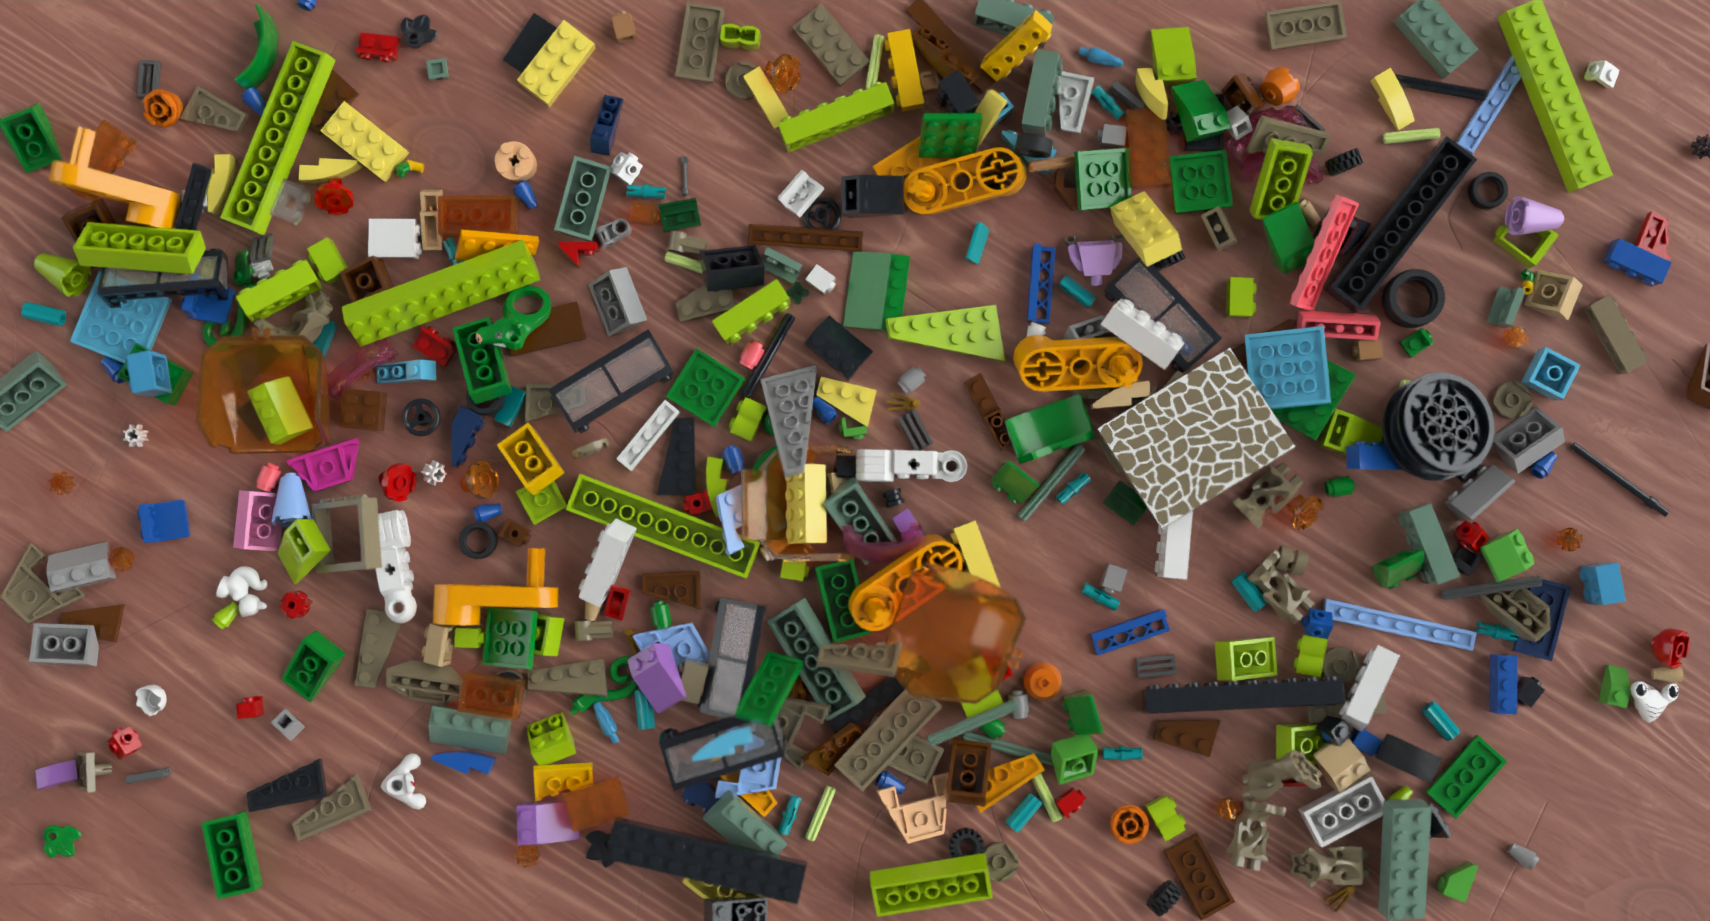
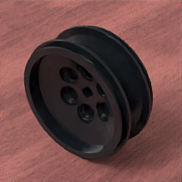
M1445 372L1429 373L1402 385L1388 400L1382 417L1383 439L1391 457L1409 474L1428 481H1443L1473 470L1485 459L1494 439V418L1484 395L1468 380Z

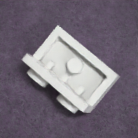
M801 170L778 196V200L785 208L800 218L824 188L810 178L805 171Z

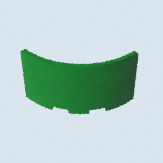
M258 4L255 7L260 20L253 23L258 39L257 51L247 69L234 79L236 83L246 90L252 87L256 90L264 83L272 66H275L279 52L277 51L279 36L272 16Z
M1080 394L1005 420V425L1019 464L1035 460L1053 453V451L1064 449L1095 437Z

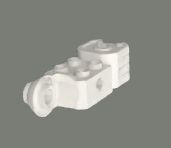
M857 450L856 480L862 482H893L894 475H897L898 479H909V475H916V479H929V476H932V479L955 482L963 478L967 471L965 457L958 451L953 450L945 451L944 453L911 450ZM948 461L956 463L957 468L954 472L946 469ZM915 462L917 466L912 468L910 463Z
M394 510L378 514L382 568H376L379 589L385 600L387 616L396 623H405L414 617L417 610L416 601L411 594L414 575L412 570H409L410 555L405 549L410 547L411 536L405 512L403 510ZM398 602L403 604V611L401 613L396 610Z

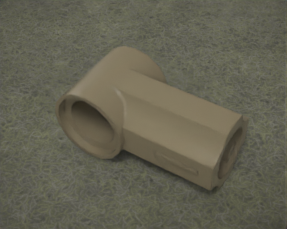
M671 231L667 250L681 254L686 252L700 255V251L706 250L707 239L688 236V234L683 232Z
M575 621L576 641L614 637L613 621Z

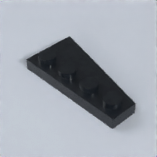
M675 418L657 495L696 494L695 418Z
M319 758L306 766L304 765L289 774H285L272 782L247 792L248 811L255 812L327 797L322 759Z

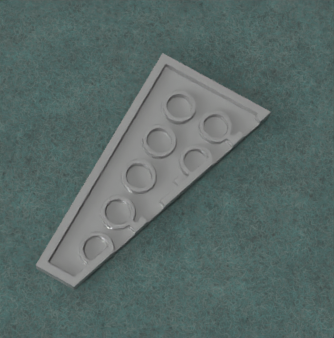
M816 365L760 379L785 478L805 473L817 371Z

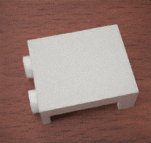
M369 219L368 257L374 255L380 259L413 258L419 260V255L422 253V245L419 243V236L422 235L421 224L416 219Z

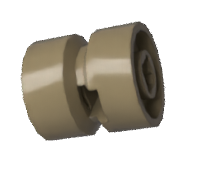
M1281 545L1278 549L1281 556L1275 562V569L1281 571L1289 570L1291 574L1302 576L1308 564V552L1301 550L1294 552L1293 548Z

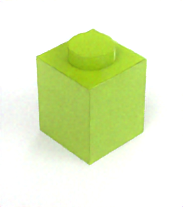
M783 558L780 578L804 581V577L808 578L810 566H806L807 562Z
M457 627L455 628L454 647L480 648L484 644L485 633L482 632V628Z

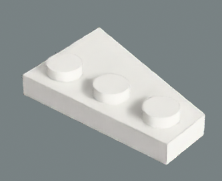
M1062 71V75L1058 76V83H1060L1058 94L1061 130L1080 135L1094 78Z

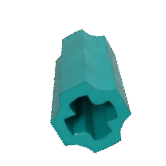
M25 302L22 306L21 315L22 318L60 327L66 322L67 313L65 310Z
M1243 571L1230 582L1252 611L1256 612L1268 602L1264 600L1254 583L1247 579L1248 576Z
M641 689L636 690L638 729L655 728L653 706Z
M1435 701L1429 702L1422 708L1421 712L1446 741L1454 739L1460 733L1457 726Z
M1029 792L1005 822L1019 833L1043 803Z

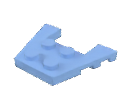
M750 481L715 497L719 519L722 521V534L726 542L727 548L725 550L727 556L744 548L736 529L758 518L766 516L774 533L787 527L786 517Z
M692 622L638 633L632 636L641 651L658 641L660 644H669L677 669L680 662L684 663L685 658L707 662L710 657V651Z
M737 726V727L728 729L726 733H729V732H731V731H734V730H737V729H741V728ZM751 734L753 742L745 744L744 752L764 746L765 740ZM781 758L740 770L738 783L718 780L715 798H721L729 789L736 795L776 789Z

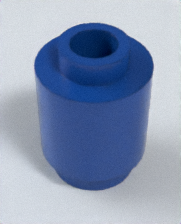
M735 445L723 448L724 452L721 455L727 471L729 470L730 474L745 470V462L740 448H735Z

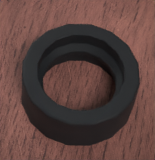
M1019 134L1016 140L1015 152L1027 157L1049 158L1053 141L1041 135Z
M1485 172L1478 175L1471 181L1468 187L1470 201L1477 208L1484 210L1499 206L1508 196L1509 188L1507 181L1496 172ZM1491 180L1497 185L1499 193L1494 201L1486 202L1479 196L1477 189L1482 181Z
M468 390L466 400L468 406L474 412L482 416H492L502 409L505 403V395L497 397L495 402L488 408H481L475 404Z
M480 522L467 525L461 531L459 537V546L462 552L474 559L490 556L495 551L498 543L495 530L488 524ZM477 529L484 530L489 536V545L482 552L471 550L467 543L468 535Z

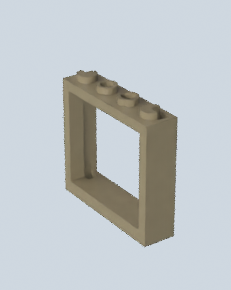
M366 494L345 496L344 499L343 497L321 499L318 504H311L312 519L315 521L331 550L316 565V573L382 568L377 498H367ZM358 505L362 562L334 564L330 508Z

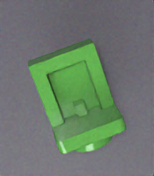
M841 418L842 422L838 423L840 434H844V438L852 437V440L864 439L863 435H867L866 426L847 429L845 418Z

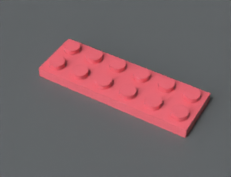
M1335 195V198L1330 203L1329 212L1322 222L1321 231L1315 238L1313 250L1307 257L1304 271L1299 276V283L1291 295V305L1314 311L1359 203L1343 196Z

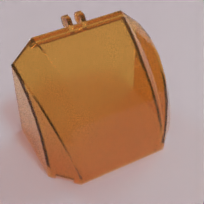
M253 328L252 336H223L201 354L196 424L208 445L212 448H216L217 445L228 448L229 453L314 452L317 446L321 444L328 445L330 439V404L328 376L323 352L304 335L271 336L270 328L264 329V336H259L258 328ZM290 376L314 428L281 445L271 444L247 391L265 382Z
M926 562L919 570L911 571L886 639V644H895V641H902L895 677L912 697L977 704L999 689L1008 665L1015 669L1019 665L1018 661L1011 658V656L1022 657L1023 652L1015 646L1026 618L1017 599L1006 590L987 580L950 567Z

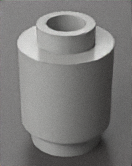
M913 366L900 377L897 383L908 394L925 382L924 377L926 375L920 367L916 369Z
M1023 690L1011 691L1012 694L1008 695V700L1015 699L1019 707L1018 710L1010 713L1012 718H1027V713L1029 712L1027 693H1023Z

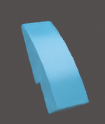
M750 726L731 731L712 740L692 757V762L734 754V746L753 742Z

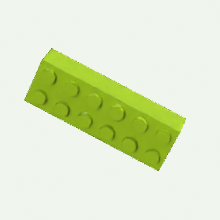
M876 82L869 89H858L851 96L836 98L833 103L828 104L825 102L818 105L817 109L812 111L809 109L801 111L799 116L794 118L791 116L783 118L778 123L787 152L795 151L893 113L895 103L887 83Z
M88 222L73 246V250L81 266L193 274L206 250V246L201 232L196 230Z
M985 853L870 871L871 889L877 917L993 899Z

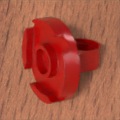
M331 178L329 183L322 184L316 189L314 203L318 209L321 210L323 208L327 210V214L343 215L348 213V210L353 207L354 195L347 187L343 186L341 178Z
M396 463L389 467L387 471L380 472L378 482L382 487L384 495L389 500L402 502L408 499L407 496L410 492H414L417 479L416 473L412 472L410 465Z

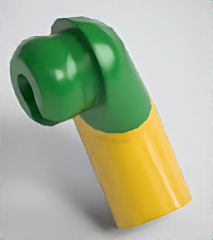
M407 160L397 165L395 169L397 171L396 175L404 178L407 175L406 172L410 170L422 173L424 171V164Z
M1524 269L1520 273V278L1524 279L1522 289L1525 290L1524 294L1528 295L1533 292L1534 274L1532 271Z

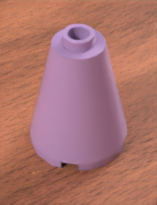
M1522 196L1514 197L1513 200L1515 201L1507 206L1505 213V225L1509 226L1510 231L1508 233L1511 235H1523L1558 229L1564 222V215L1561 210Z

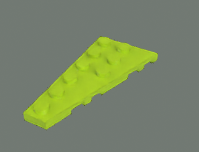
M996 305L888 318L885 320L888 339L940 348L941 350L965 355L979 356L985 359L989 358L999 362L1005 361Z

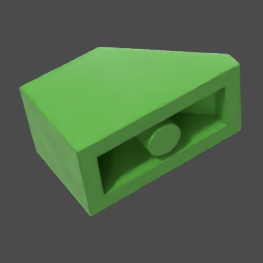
M1606 664L1598 702L1627 708L1631 691L1627 669Z
M1468 861L1444 872L1443 876L1438 880L1437 891L1465 903L1478 866Z

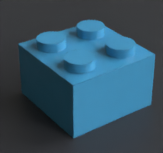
M153 351L126 355V368L130 375L129 387L133 394L155 397L172 393L166 355Z
M1600 562L1580 566L1579 576L1584 584L1583 596L1587 604L1607 605L1626 601L1619 563Z

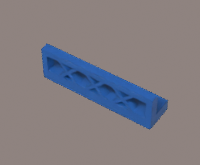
M1034 244L1031 255L1026 322L1049 324L1055 248L1041 247L1042 244ZM1041 251L1051 252L1050 260L1046 264L1040 260ZM1043 268L1049 273V279L1044 283L1039 279V272ZM1042 287L1048 293L1047 298L1043 302L1038 298V290ZM1040 306L1046 311V319L1036 318V311Z
M1159 609L1089 633L1096 655L1098 656L1170 631L1165 618L1167 617L1165 609ZM1162 620L1163 629L1156 631L1150 628L1154 621ZM1143 626L1146 628L1143 636L1138 637L1132 634L1134 628ZM1121 632L1127 633L1128 636L1125 642L1119 643L1114 640L1116 634ZM1104 638L1110 640L1107 648L1099 650L1098 640Z

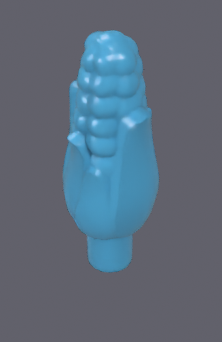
M1081 47L1079 55L1088 57L1087 60L1092 63L1119 68L1124 64L1122 59L1097 47H1091L1090 50Z
M595 702L593 704L595 716L605 736L610 737L613 744L619 742L620 740L616 734V723L601 702Z

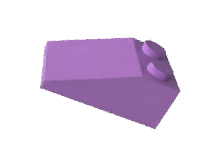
M653 643L627 660L633 679L657 713L665 711L686 698V693L669 644Z
M578 800L523 802L516 806L518 845L545 844L580 839Z

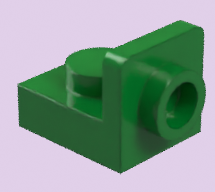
M1421 328L1400 341L1399 344L1408 357L1412 358L1434 344L1430 332Z

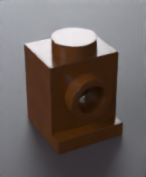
M507 519L498 536L518 547H522L523 544L526 545L529 542L531 530L512 519ZM514 530L518 531L516 538L512 535Z

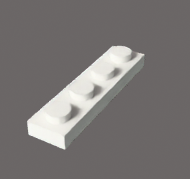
M664 400L617 457V460L630 471H633L679 415L680 411Z

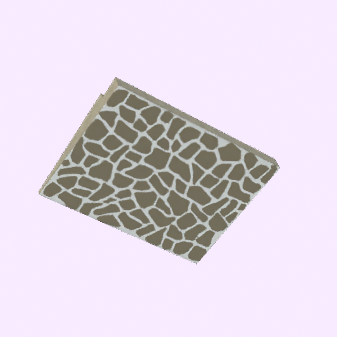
M1230 348L1098 428V434L1108 447L1109 452L1161 529L1169 526L1295 448V445Z

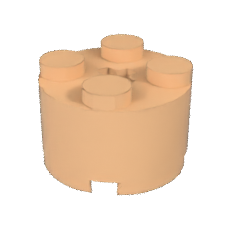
M516 141L503 143L495 156L496 169L511 183L519 184L527 181L536 173V158L532 151L523 143ZM516 160H519V163H516L515 166H514V165H513V162H516Z

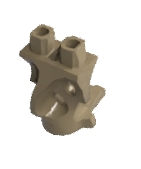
M319 291L315 297L308 294L305 300L306 308L294 313L292 323L287 327H275L262 318L256 319L254 324L259 329L258 334L273 343L278 350L292 353L300 345H311L322 332L323 326L330 322L328 315L333 310L332 306L328 303L330 297L322 291Z
M1284 462L1275 468L1271 465L1252 485L1254 491L1249 498L1245 500L1236 498L1232 503L1259 529L1263 523L1262 518L1271 509L1276 514L1287 503L1299 495L1297 490L1300 489L1304 482L1296 474L1287 481L1284 477L1291 469ZM1268 482L1269 486L1266 489H1262V484ZM1281 496V497H1282L1281 502L1278 503V504H1276V502L1278 501L1279 497ZM1259 497H1265L1266 502L1264 504H1258L1257 499Z
M1275 550L1247 579L1256 584L1264 600L1274 608L1281 621L1287 618L1293 624H1296L1303 617V614L1296 607L1299 606L1307 612L1314 604L1307 596L1311 590L1300 586L1288 573L1283 575L1276 571L1275 562L1281 555ZM1271 579H1274L1276 581V588L1271 586Z
M1293 750L1285 754L1280 760L1273 759L1250 763L1248 765V773L1242 776V781L1247 786V788L1242 790V795L1248 801L1257 799L1263 802L1283 787L1281 781L1286 778H1293L1299 783L1303 782L1313 790L1321 787L1319 777L1322 776V773L1306 760L1303 751L1297 752Z
M1244 800L1243 811L1236 818L1234 838L1226 850V853L1232 854L1231 865L1244 868L1245 857H1247L1246 868L1259 871L1261 861L1268 862L1266 843L1270 832L1266 831V820L1272 815L1284 816L1286 808ZM1255 821L1256 828L1251 830L1250 824Z
M1344 844L1327 847L1330 857H1324L1312 848H1306L1304 853H1291L1293 865L1292 869L1289 870V874L1304 878L1307 887H1313L1317 881L1329 879L1330 884L1362 885L1363 879L1369 877V870L1363 866V860L1368 858V850L1363 849L1361 846Z

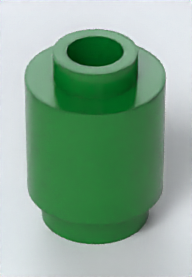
M1349 476L1329 479V481L1324 483L1326 495L1333 498L1351 495L1353 490H1355L1354 480L1350 479Z
M663 600L653 602V606L649 607L653 626L656 627V630L671 627L670 622L672 619L668 603H664Z
M999 719L979 726L982 732L994 740L997 737L1000 739L1006 731L1004 728L1005 723Z

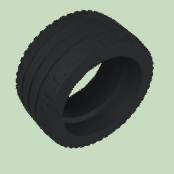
M1406 270L1394 276L1385 286L1382 295L1383 310L1387 317L1398 326L1405 328L1424 326L1436 319L1441 313L1445 303L1444 287L1435 275L1426 270ZM1414 280L1420 282L1429 293L1430 305L1428 311L1420 317L1406 315L1397 303L1396 294L1398 288L1406 281Z
M1388 733L1384 737L1376 756L1377 759L1428 783H1431L1441 762L1440 757Z

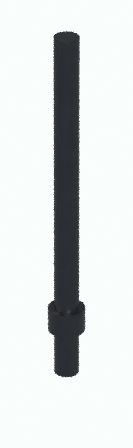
M1576 442L1570 446L1577 454L1641 499L1645 506L1656 510L1664 517L1669 514L1670 511L1659 504L1656 498L1652 495L1648 496Z

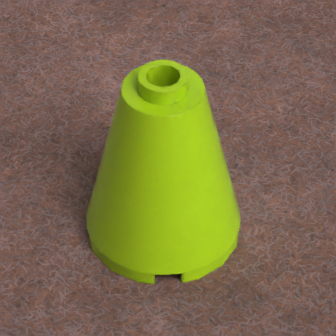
M42 253L34 260L35 269L67 297L80 295L90 282L87 280L88 274L91 275L90 266H81L76 259Z

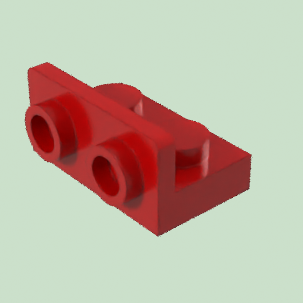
M360 32L358 48H355L354 52L363 60L377 58L379 61L389 63L390 60L397 61L400 38L397 36Z
M422 326L420 328L421 333L412 347L446 367L457 351V347L453 345L455 342L446 336L444 338L437 335L438 331L430 326L428 328Z

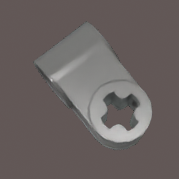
M621 218L594 230V235H597L601 243V249L614 245L632 233L631 225ZM626 224V230L619 233V225Z

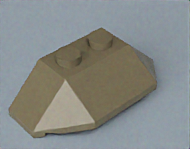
M1526 588L1477 595L1496 619L1522 639L1536 642L1550 630V606Z
M410 660L386 670V686L394 689L408 700L447 705L464 697V680L449 665L440 667L423 661Z

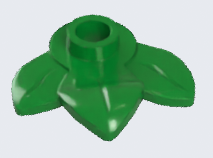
M248 250L238 252L235 257L236 270L233 274V280L238 286L247 285L254 270L251 266H248Z
M58 825L48 826L43 832V839L46 841L44 844L45 853L50 858H54L58 853L64 857L74 856L75 847L73 841L79 839L82 833L72 826H64L62 828ZM50 833H55L56 837L52 838Z

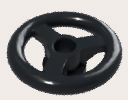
M819 197L803 213V220L807 228H815L809 218H815L818 222L822 223L824 229L835 230L840 224L841 212L833 200ZM818 203L827 204L826 207L820 206L816 208L815 212H810L811 208ZM833 208L835 221L829 226L827 220L830 216L829 211ZM820 213H824L826 216L824 218H819L818 215Z
M424 398L415 399L405 406L402 413V423L410 434L419 437L427 436L437 429L440 423V412L432 401ZM423 404L433 410L434 419H432L428 411L423 410ZM416 405L417 413L415 419L409 423L408 413ZM423 414L425 418L423 421H420L419 417ZM417 424L421 426L432 425L424 431L413 429Z

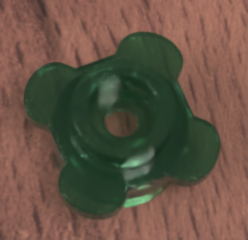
M797 281L786 293L794 300L795 304H801L802 299L809 295V290L804 289L801 286V282Z

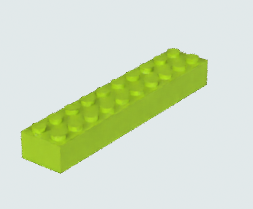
M1533 0L1507 10L1498 16L1497 19L1567 192H1573L1613 176L1543 1Z
M292 41L221 214V219L263 236L265 235L310 125L311 118L314 115L336 61L327 53Z
M520 240L342 306L344 323L360 347L540 281L539 272L524 240Z
M579 474L566 507L567 511L604 525L612 524L615 519H618L637 528L634 536L746 579L749 577L762 543L738 534L744 548L727 556L725 550L727 548L726 542L722 534L723 527L583 474Z

